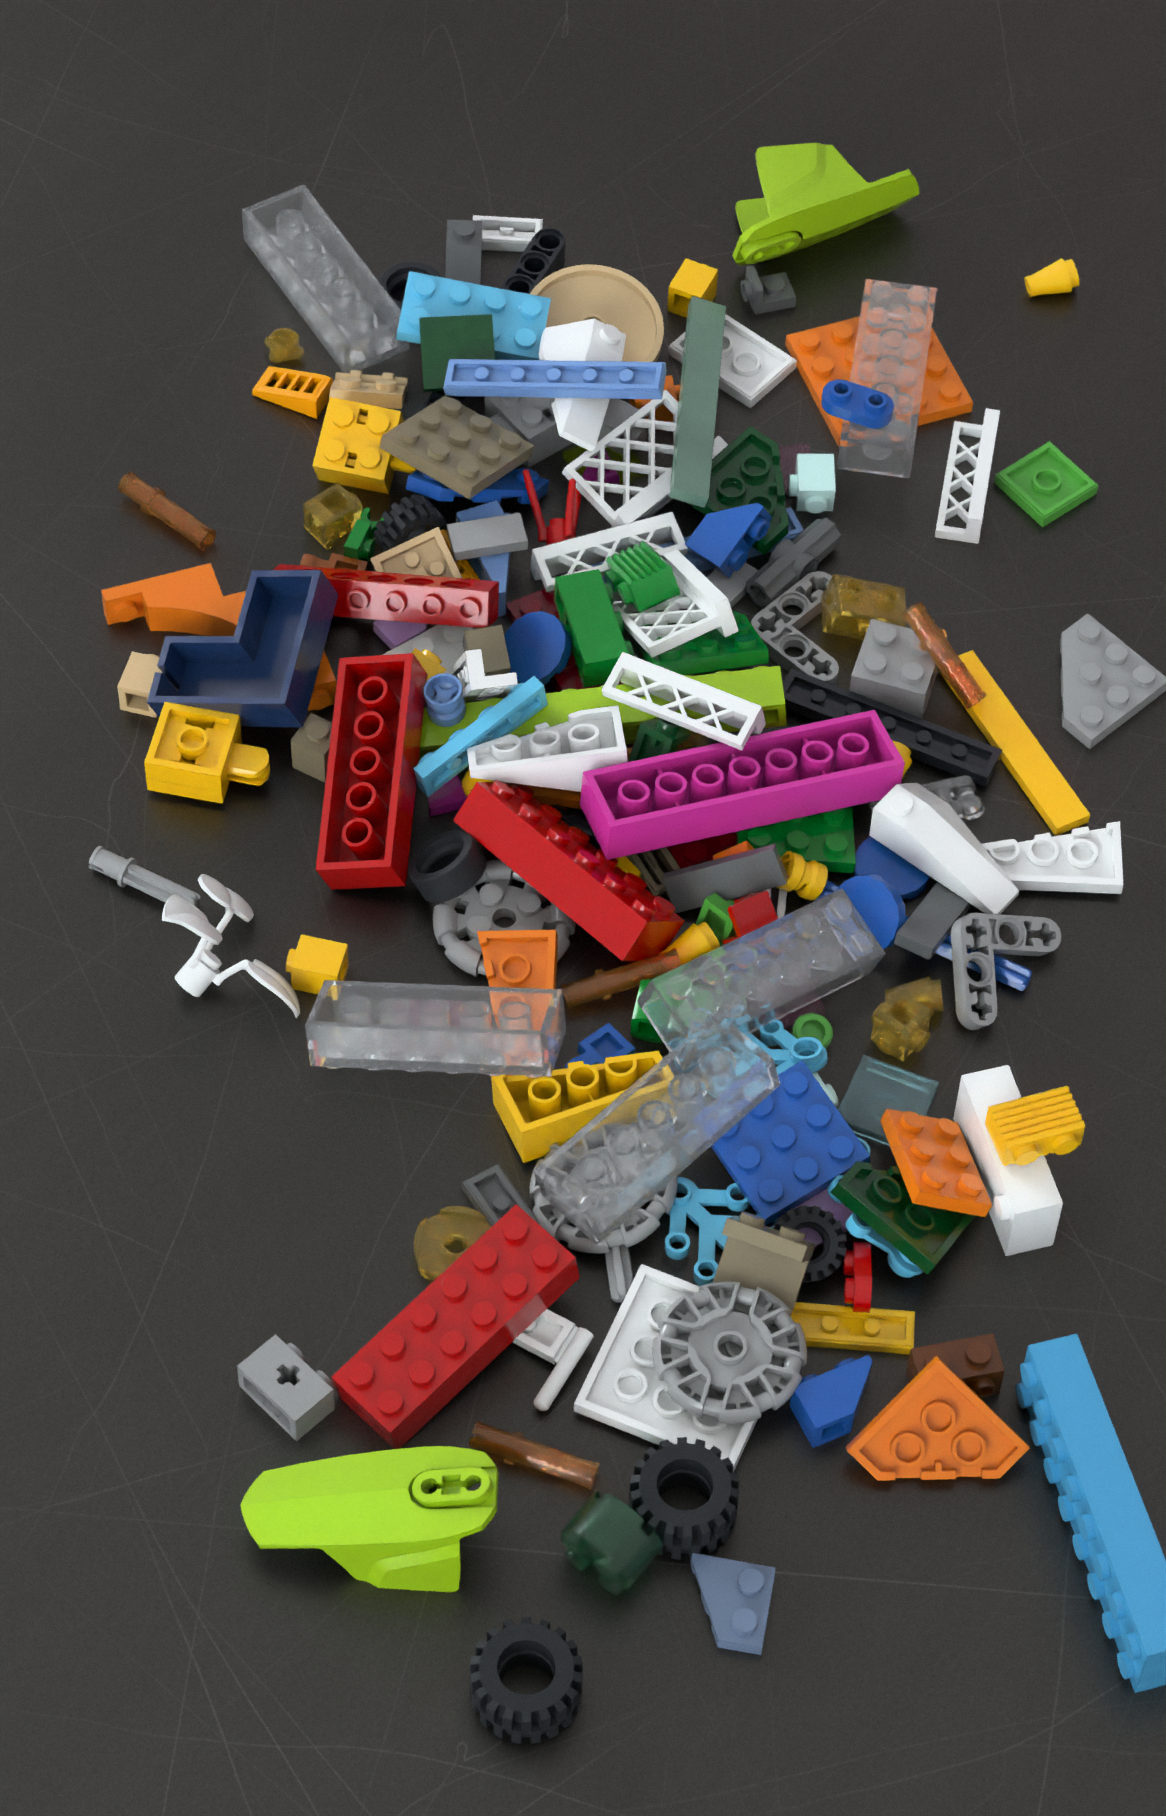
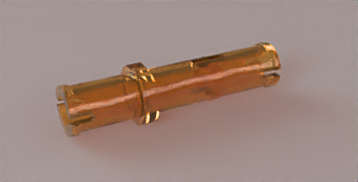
M131 471L120 480L118 485L119 492L141 506L142 512L147 515L156 516L173 530L198 546L200 550H206V546L209 547L215 540L216 531L213 528L208 527L188 511L165 496L166 492L160 487L153 488Z
M922 601L914 604L907 611L903 612L901 616L907 621L920 640L918 645L921 650H927L944 677L964 703V707L966 709L971 708L981 701L980 698L984 699L986 693L982 691L946 639L948 634L945 629H939L923 606Z
M674 948L671 951L605 972L602 969L595 970V975L571 983L561 984L568 1009L573 1006L602 997L604 1001L612 999L611 994L639 986L641 980L665 978L677 973H683L677 950Z
M478 1420L472 1432L475 1435L474 1437L471 1436L469 1447L503 1457L504 1462L510 1465L517 1462L587 1487V1489L591 1490L597 1478L595 1474L599 1472L600 1463L592 1462L524 1438V1433L515 1431L512 1434L484 1424L482 1421Z

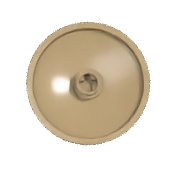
M593 264L576 265L563 268L548 275L530 292L531 295L551 298L546 328L596 319L604 324L613 325L620 332L626 334L622 362L657 361L664 336L662 313L650 291L629 274L608 266Z

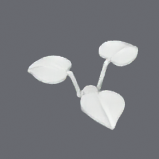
M206 874L199 876L198 882L201 888L213 900L225 907V915L216 928L208 922L203 912L182 896L174 894L169 897L163 908L162 921L179 924L202 937L194 954L175 975V980L184 990L195 997H200L212 982L219 986L227 977L240 970H246L253 978L281 998L292 1009L295 1018L299 1016L300 1006L294 989L283 976L257 959L253 962L244 959L221 973L218 969L222 962L211 952V949L222 941L221 934L233 914L235 913L246 922L251 921L254 916L252 908L240 895Z

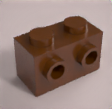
M993 1333L910 1349L906 1370L909 1383L938 1356L980 1398L999 1395L1005 1369Z

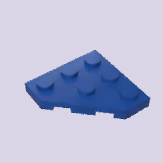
M515 468L470 499L473 502L489 503L497 500L500 503L501 498L518 497L517 501L520 504H530L522 474L523 470L527 468ZM528 469L539 500L547 494L550 480L539 477L536 471ZM415 470L408 475L406 490L437 501L453 502L454 497H464L419 470Z

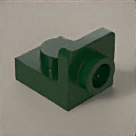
M658 717L640 724L628 762L676 752L678 744L688 741L691 733L679 725Z

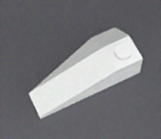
M596 319L547 327L542 332L538 355L540 360L622 361L626 334L620 332L615 326L604 324ZM555 398L552 403V409L559 436L592 452L596 447L610 399Z

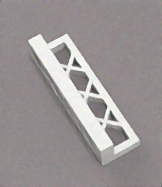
M986 408L983 425L954 421L935 531L936 538L979 544L1000 410ZM959 435L979 437L981 440L976 445L967 448L959 440ZM967 460L975 470L963 476L955 465ZM962 487L971 497L958 503L950 493ZM958 515L967 525L966 529L944 526V523L951 517Z
M673 512L532 549L530 570L534 580L542 579L546 592L555 590V578L551 576L568 572L566 575L599 569L601 576L604 577L605 572L609 571L606 562L608 556L613 557L615 553L620 554L621 550L627 551L628 547L633 548L635 544L640 545L641 541L647 542L663 559L664 554L675 549L682 555H685L688 548L685 545V540ZM671 541L675 543V545L666 548L658 546ZM604 561L602 565L595 567L590 566L591 564Z
M481 649L465 651L452 666L453 675L459 679L462 685L465 702L503 698L518 684L516 672L485 676Z
M624 652L621 653L601 690L605 697L739 750H743L751 734H761L766 724L762 706ZM621 681L637 689L624 692L616 689V686ZM649 694L670 701L671 703L663 706L652 703ZM684 708L703 714L706 717L697 720L687 717ZM719 721L741 729L738 736L723 731Z

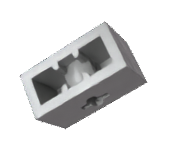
M275 1334L237 1365L239 1386L290 1436L298 1441L335 1410V1387L321 1370L315 1372L305 1363L304 1355L293 1343L286 1345Z

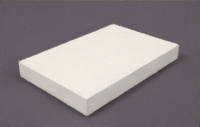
M725 314L719 388L747 407L752 408L796 369L797 360ZM685 332L671 343L668 348V355L680 363L683 362Z

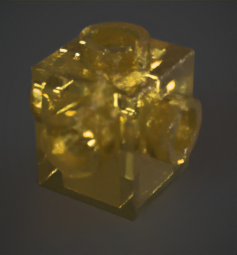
M898 988L886 1002H882L874 1011L871 1017V1022H873L871 1040L882 1052L889 1055L892 1054L903 1062L913 1051L918 1053L927 1044L931 1036L928 1028L932 1010L901 988Z

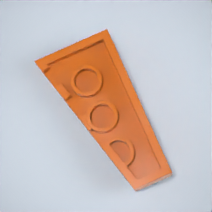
M477 931L507 1076L526 1074V1068L542 1066L543 1071L552 1070L558 956L557 931Z

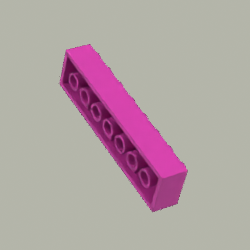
M871 710L753 735L749 737L743 750L720 742L584 771L580 806L606 859L609 860L878 801L896 784H901L905 762L876 711Z

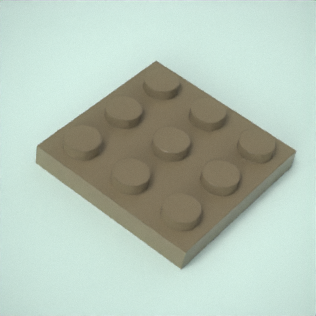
M443 396L383 434L379 448L470 499L530 459L534 445L522 439L517 433L508 431L492 422L487 416L480 415L462 405L457 399Z

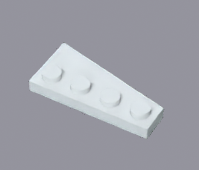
M1120 821L1107 823L1106 828L1089 831L1087 826L1072 829L1071 834L1051 837L1050 833L1035 835L1034 839L1029 841L1017 842L1015 839L982 844L1018 890L1122 893L1123 868Z

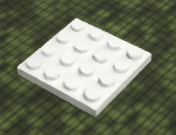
M641 1264L575 1400L574 1412L659 1445V1442L667 1439L671 1445L677 1444V1437H687V1443L695 1444L696 1439L705 1441V1448L710 1450L713 1446H716L722 1451L721 1460L727 1457L733 1463L732 1473H734L757 1420L744 1423H719V1418L703 1414L702 1418L691 1414L668 1395L669 1387L664 1380H659L653 1362V1339L659 1336L661 1329L658 1327V1323L663 1314L683 1294L690 1296L698 1292L699 1286ZM736 1303L734 1312L749 1315L751 1306ZM706 1306L698 1311L703 1316L712 1310H709ZM776 1325L767 1326L771 1334L779 1331ZM681 1333L676 1336V1340L688 1342L690 1335ZM725 1342L718 1347L719 1352L726 1357H735L742 1352L740 1346L734 1342ZM772 1357V1365L781 1367L783 1359ZM689 1365L681 1368L679 1371L683 1378L693 1373ZM759 1383L748 1389L753 1397L763 1393ZM710 1389L708 1397L723 1401L724 1395L715 1394Z

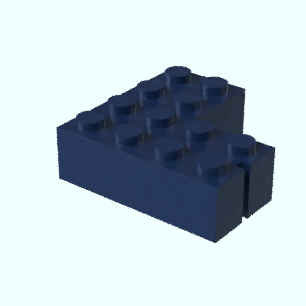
M252 570L234 636H165L157 664L162 672H155L147 704L158 717H160L164 702L240 715L241 727H303L339 594L321 570Z

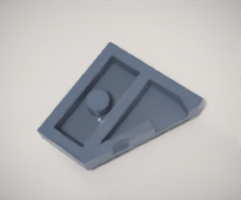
M692 1553L691 1569L696 1575L701 1590L705 1612L710 1617L712 1623L711 1630L717 1647L761 1655L776 1568Z

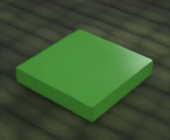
M1050 441L995 474L994 483L1041 527L1048 525L1096 495L1098 490V484Z

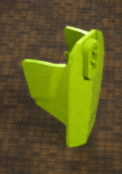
M804 143L760 147L757 149L755 156L764 198L740 200L736 203L735 210L742 235L738 239L732 257L740 266L774 259L837 236L906 204L920 194L918 182L913 173L907 169L868 183L851 167L836 148L830 144Z
M424 1446L345 1455L263 1471L249 1487L240 1506L245 1524L260 1549L317 1548L332 1557L356 1580L366 1581L378 1588L456 1592L459 1589L461 1573L460 1539L482 1531L496 1514L499 1471L485 1452L461 1447ZM481 1484L477 1490L469 1491L473 1485ZM433 1487L440 1488L432 1494H430L428 1491L430 1488Z

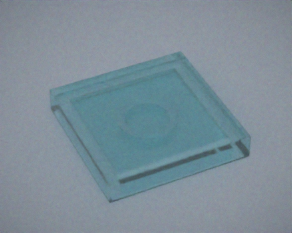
M863 1054L838 1111L854 1133L890 1146L880 1123V1119L886 1109L903 1112L912 1111L918 1115L927 1116L938 1091L939 1082Z

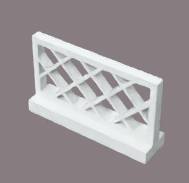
M667 390L663 391L662 399L651 400L598 441L592 452L589 450L585 451L562 471V474L568 480L572 478L576 480V489L612 525L611 528L650 518L673 500V498L669 497L672 467L655 466V452L674 453L678 402ZM664 404L673 414V423L656 421L655 409ZM632 427L648 428V442L630 440V429ZM655 429L672 431L673 445L655 443ZM720 436L714 439L712 459L728 446ZM608 446L623 448V462L604 460V449ZM630 449L648 451V465L630 463ZM582 466L598 468V482L584 480L577 470ZM604 469L623 471V485L604 483ZM630 472L648 474V486L645 488L630 486ZM604 492L623 494V505L614 511L604 501ZM629 495H634V497L629 500Z
M677 549L663 556L673 570L680 595L641 613H633L638 612V610L631 604L625 605L619 592H613L614 603L612 607L614 612H620L625 630L651 657H655L714 629H717L724 637L739 631L728 598Z

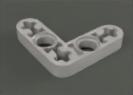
M815 571L804 576L752 618L751 624L767 646L769 657L787 672L792 668L837 685L839 675L838 662L798 631L834 601L836 587L834 578L826 572ZM788 605H795L803 611L798 615H789L783 611V608ZM774 626V630L772 633L769 630ZM788 647H798L803 650L804 654L800 657H790L784 650Z
M970 913L954 922L951 928L955 1004L957 1018L961 1025L970 1030H978L994 1022L998 1010L994 954L1038 957L1054 951L1061 943V931L1053 920L1045 917ZM1001 925H1006L1012 930L1014 935L1012 945L1004 943L1000 938L999 928ZM970 926L971 931H976L977 937L973 939V935L966 932V927ZM1039 931L1040 935L1046 937V942L1043 943V940L1040 938H1029L1026 940L1027 935ZM971 948L972 953L968 954L967 950ZM969 961L975 962L981 969L982 975L979 982L972 980L967 973ZM978 989H981V991H982V993H980V994H978V995H977V991H976V992H973V993H970V992H969V991H975V990H978ZM975 1004L977 1009H981L982 1016L979 1017L978 1013L972 1012L971 1006Z

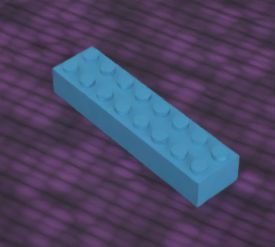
M1077 1334L1028 1345L1024 1363L1020 1364V1381L1015 1385L1016 1397L1022 1409L1027 1408L1032 1420L1029 1422V1428L1034 1444L1036 1446L1041 1445L1046 1457L1044 1458L1046 1477L1050 1484L1055 1483L1060 1494L1058 1497L1060 1514L1065 1522L1070 1521L1074 1535L1072 1541L1076 1556L1080 1561L1085 1560L1089 1571L1087 1582L1090 1593L1095 1600H1100L1103 1607L1102 1622L1105 1633L1109 1639L1114 1638L1119 1650L1117 1661L1120 1672L1124 1679H1130L1135 1693L1166 1685V1559Z

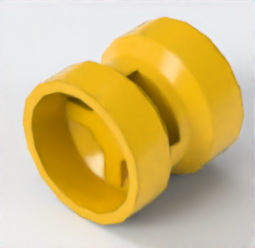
M792 851L783 854L781 860L786 870L788 881L787 884L777 888L786 892L794 890L799 897L809 901L817 899L826 885L828 877L826 865L814 860L806 862L803 856Z

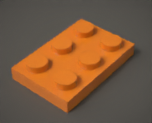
M887 1108L880 1119V1123L912 1203L986 1217L992 1207V1203L958 1122H953L947 1118L938 1119L918 1115L912 1111L903 1112Z

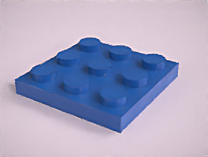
M803 1060L698 1122L700 1132L759 1217L766 1220L765 1226L827 1189L836 1176L845 1175L856 1162H871L869 1153Z

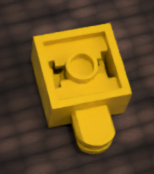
M330 397L312 465L318 480L389 494L395 471L411 474L417 470L379 448L382 435L404 422L402 412Z
M164 702L144 761L147 790L223 804L230 781L260 786L267 781L270 776L269 754L265 748L242 744L240 715Z

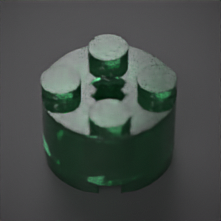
M599 1491L593 1492L561 1530L560 1537L561 1541L568 1547L564 1553L565 1557L582 1571L589 1566L601 1576L598 1578V1581L606 1590L616 1596H619L623 1590L631 1587L663 1546L660 1538L654 1531L649 1537L642 1531L640 1526L645 1521L634 1510L608 1493H605L600 1498Z

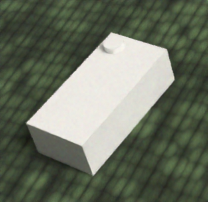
M1009 1065L961 1075L953 1117L954 1122L959 1124L991 1200L992 1207L989 1210V1214L1005 1256L1052 1246L1063 1206L1045 1156L1041 1155L1027 1165L1020 1166L1016 1163H1010L1007 1166H1003L985 1126L988 1106L1021 1098Z

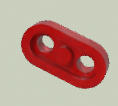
M853 1242L852 1250H846L843 1260V1275H851V1278H845L844 1303L852 1304V1312L870 1313L872 1297L871 1243Z

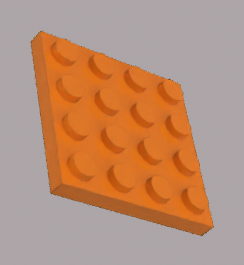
M918 301L786 335L785 346L791 357L797 360L796 367L838 447L972 412L973 401ZM833 380H846L887 394L894 403L891 422L883 428L872 429L828 414L821 404L824 386Z

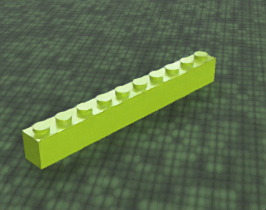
M758 666L753 669L731 672L723 670L714 674L697 676L683 675L762 706L766 722L764 728L787 726L780 666ZM627 684L616 686V689L624 692L637 689ZM604 685L579 690L565 689L561 692L546 693L548 705L510 734L522 737L534 733L535 725L547 722L552 727L567 722L568 714L580 710L618 705L625 744H634L640 724L657 717L603 696L601 690ZM649 694L652 703L663 706L671 703L670 701ZM489 698L484 701L465 703L466 714L458 724L451 727H441L431 722L427 708H424L419 760L427 753L438 750L447 743L454 732L468 727L478 719V716L484 709L489 706H495L503 699ZM684 708L687 717L695 720L706 717L703 714ZM719 721L722 730L725 732L741 730ZM684 728L691 733L690 737L702 736L699 733Z

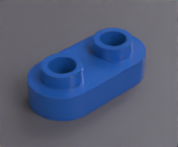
M833 380L827 383L822 391V407L825 412L832 416L872 429L883 428L892 420L894 403L890 396L883 392L846 380Z

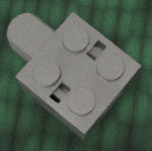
M484 397V416H487L492 422L506 430L517 433L522 439L534 445L532 457L523 463L527 468L572 444V442L559 436L552 409V403L555 398Z

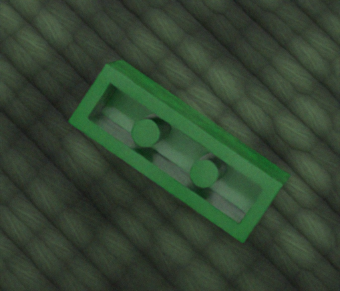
M599 569L555 577L554 602L560 620L565 624L566 630L570 633L572 639L571 652L583 687L605 684L622 652L634 656L631 642L629 640L624 641L622 636L624 633L622 616L619 611L614 612L612 607L614 598L610 583L603 582Z

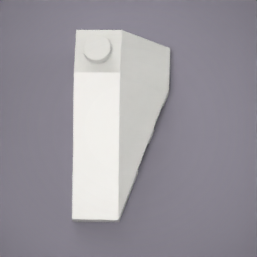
M618 705L580 710L568 714L567 722L552 727L547 722L534 726V733L522 737L509 734L467 748L471 778L498 780L501 782L581 792L584 771L628 762Z
M896 784L873 808L869 836L982 912L1001 914L1019 895L1017 887L952 807L920 784Z

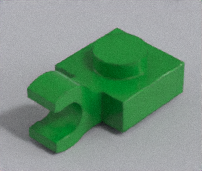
M366 507L363 509L360 520H356L345 542L344 556L362 561H370V558L373 557L376 547V540L373 538L375 537L374 531L378 530L376 527L378 521L370 520V508Z

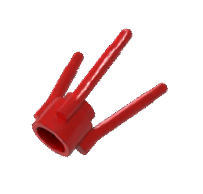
M528 469L523 470L522 474L538 529V542H546V545L576 538L582 494L576 489V480L573 478L569 480L565 518L551 519L550 526L546 527Z

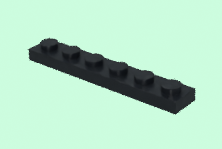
M792 668L783 682L785 707L787 710L818 722L875 710L891 740L907 746L911 751V758L982 786H987L1001 760V749Z

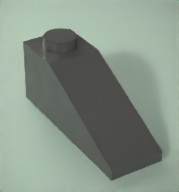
M447 220L445 278L481 285L482 220Z

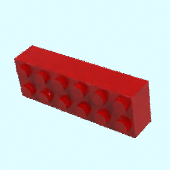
M413 653L339 658L316 861L317 873L331 890L406 886L417 782L413 768L419 762L425 705L424 686L428 675Z
M498 780L494 782H476L453 819L456 824L621 961L660 960L658 954L670 945L685 922L674 913L676 908L672 903L660 896L652 895L645 889L647 887L645 881L632 873L624 872L617 866L618 860L616 858L607 860L601 849L597 850L589 843L590 837L585 832L573 826L569 827L561 820L562 814L548 804H541L533 797L534 791L527 785L503 783Z
M515 1204L331 1376L338 1397L393 1449H400L580 1278L576 1257Z

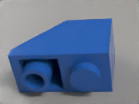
M759 503L706 514L685 545L694 556L727 578H730L734 571H738L743 567L748 558V551L756 540L759 541L766 535L772 517L764 506Z
M869 1355L857 1360L854 1358L843 1360L833 1370L818 1376L817 1374H810L802 1378L799 1386L791 1396L790 1408L812 1448L851 1433L870 1380L873 1361Z

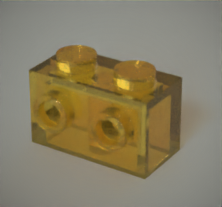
M833 574L821 596L822 632L864 640L871 619L905 627L907 623L905 588Z

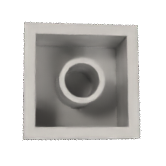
M871 619L851 675L849 691L922 719L939 671L945 637Z

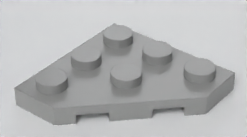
M1088 613L1062 632L1060 639L1062 664L1061 696L1063 702L1062 727L1087 748L1091 749L1166 691V676Z

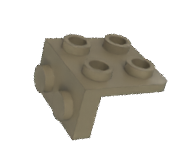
M741 1212L740 1217L733 1216L727 1218L722 1234L728 1236L713 1283L721 1281L741 1282L742 1287L754 1290L758 1286L777 1296L793 1312L815 1244L804 1240L806 1234L798 1230L781 1226L780 1231L764 1226L765 1219L750 1213Z

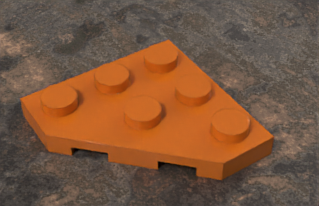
M938 1356L845 1447L847 1452L877 1481L895 1480V1478L944 1480L956 1479V1477H981L982 1479H999L1030 1449L1028 1443Z

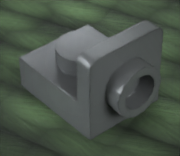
M754 265L746 266L745 280L741 281V292L744 301L750 302L755 315L795 307L796 296L786 272L759 277Z

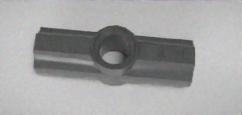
M826 517L822 520L817 519L793 541L788 538L782 540L773 550L769 562L746 581L745 590L749 593L752 601L761 608L767 606L804 576L815 572L818 563L841 544L842 535L837 530L835 523Z

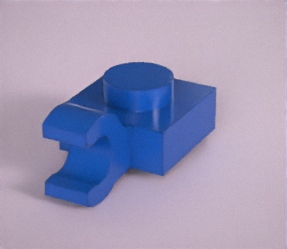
M608 1022L578 1043L577 1053L579 1056L571 1059L568 1063L583 1061L584 1064L588 1065L602 1064L605 1062V1058L635 1054L636 1048Z

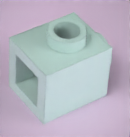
M797 454L795 474H789V496L796 497V511H808L810 513L833 511L836 492L834 454Z

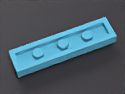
M535 676L525 683L517 684L510 690L506 698L495 706H489L484 709L476 721L465 729H459L454 732L446 744L435 752L424 755L419 760L417 766L413 768L418 788L429 797L469 766L467 748L509 735L547 706L544 685Z

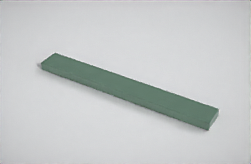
M692 296L687 312L669 497L704 508L709 499L726 306Z

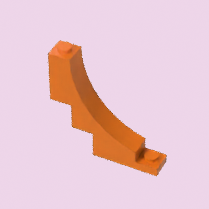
M208 563L101 590L104 615L108 625L127 622L134 618L145 616L150 631H174L200 636H234L246 591L223 596L212 565ZM323 651L308 711L321 710L327 706L334 705L336 678L325 651Z

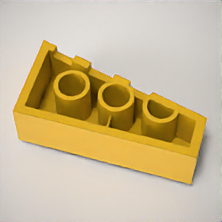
M659 1051L605 1058L604 1063L594 1065L584 1064L583 1061L567 1063L568 1068L543 1071L542 1066L526 1068V1074L506 1076V1071L491 1073L493 1104L523 1163L546 1156L551 1150L549 1146L555 1142L563 1148L568 1147L567 1142L569 1141L572 1144L579 1142L577 1131L582 1130L583 1132L595 1127L598 1122L620 1120L639 1124L675 1111V1080Z

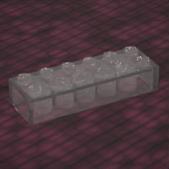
M304 184L242 209L245 242L343 373H350V370H362L409 350V342L396 339L401 314L400 308Z
M866 279L850 382L890 396L894 403L893 417L887 426L878 429L868 428L843 419L837 469L910 478L937 288Z
M842 888L652 979L637 1002L677 1065L681 1068L768 1025L774 1020H778L869 975L886 953Z
M324 980L305 1024L310 1066L327 1067L329 1069L365 1068L370 1071L381 1069L405 1070L411 1073L433 1071L446 1072L448 1074L478 1073L489 1076L523 1075L530 1078H538L542 1076L551 1077L566 1033L563 990Z
M716 1012L533 1170L542 1196L596 1245L600 1244L780 1086L774 1059L719 1012Z

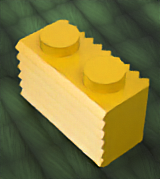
M1068 1086L988 1106L985 1126L1003 1166H1007L1010 1163H1016L1020 1166L1027 1165L1041 1155L1046 1156L1049 1153L1057 1155L1068 1154L1081 1145L1085 1130V1123Z

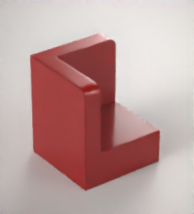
M768 890L747 894L734 900L735 904L729 906L727 911L736 934L723 939L722 943L724 948L743 945L781 928Z

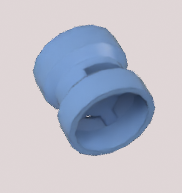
M443 673L432 676L426 681L424 698L431 722L441 727H451L458 724L466 714V705L459 679L454 675Z

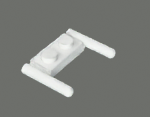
M548 1309L512 1342L554 1365L556 1363V1366L534 1399V1406L540 1411H546L550 1408L594 1337L587 1329L576 1327L575 1323Z

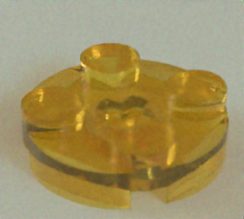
M448 1206L439 1209V1214L432 1216L429 1220L428 1216L422 1220L414 1235V1258L418 1264L420 1275L431 1281H434L491 1228L486 1223V1218L472 1208ZM454 1240H460L465 1250L459 1253H451L444 1246L452 1245Z

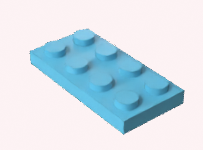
M409 271L396 339L420 344L419 318L492 314L496 359L540 360L538 355L542 332L546 328L551 298Z

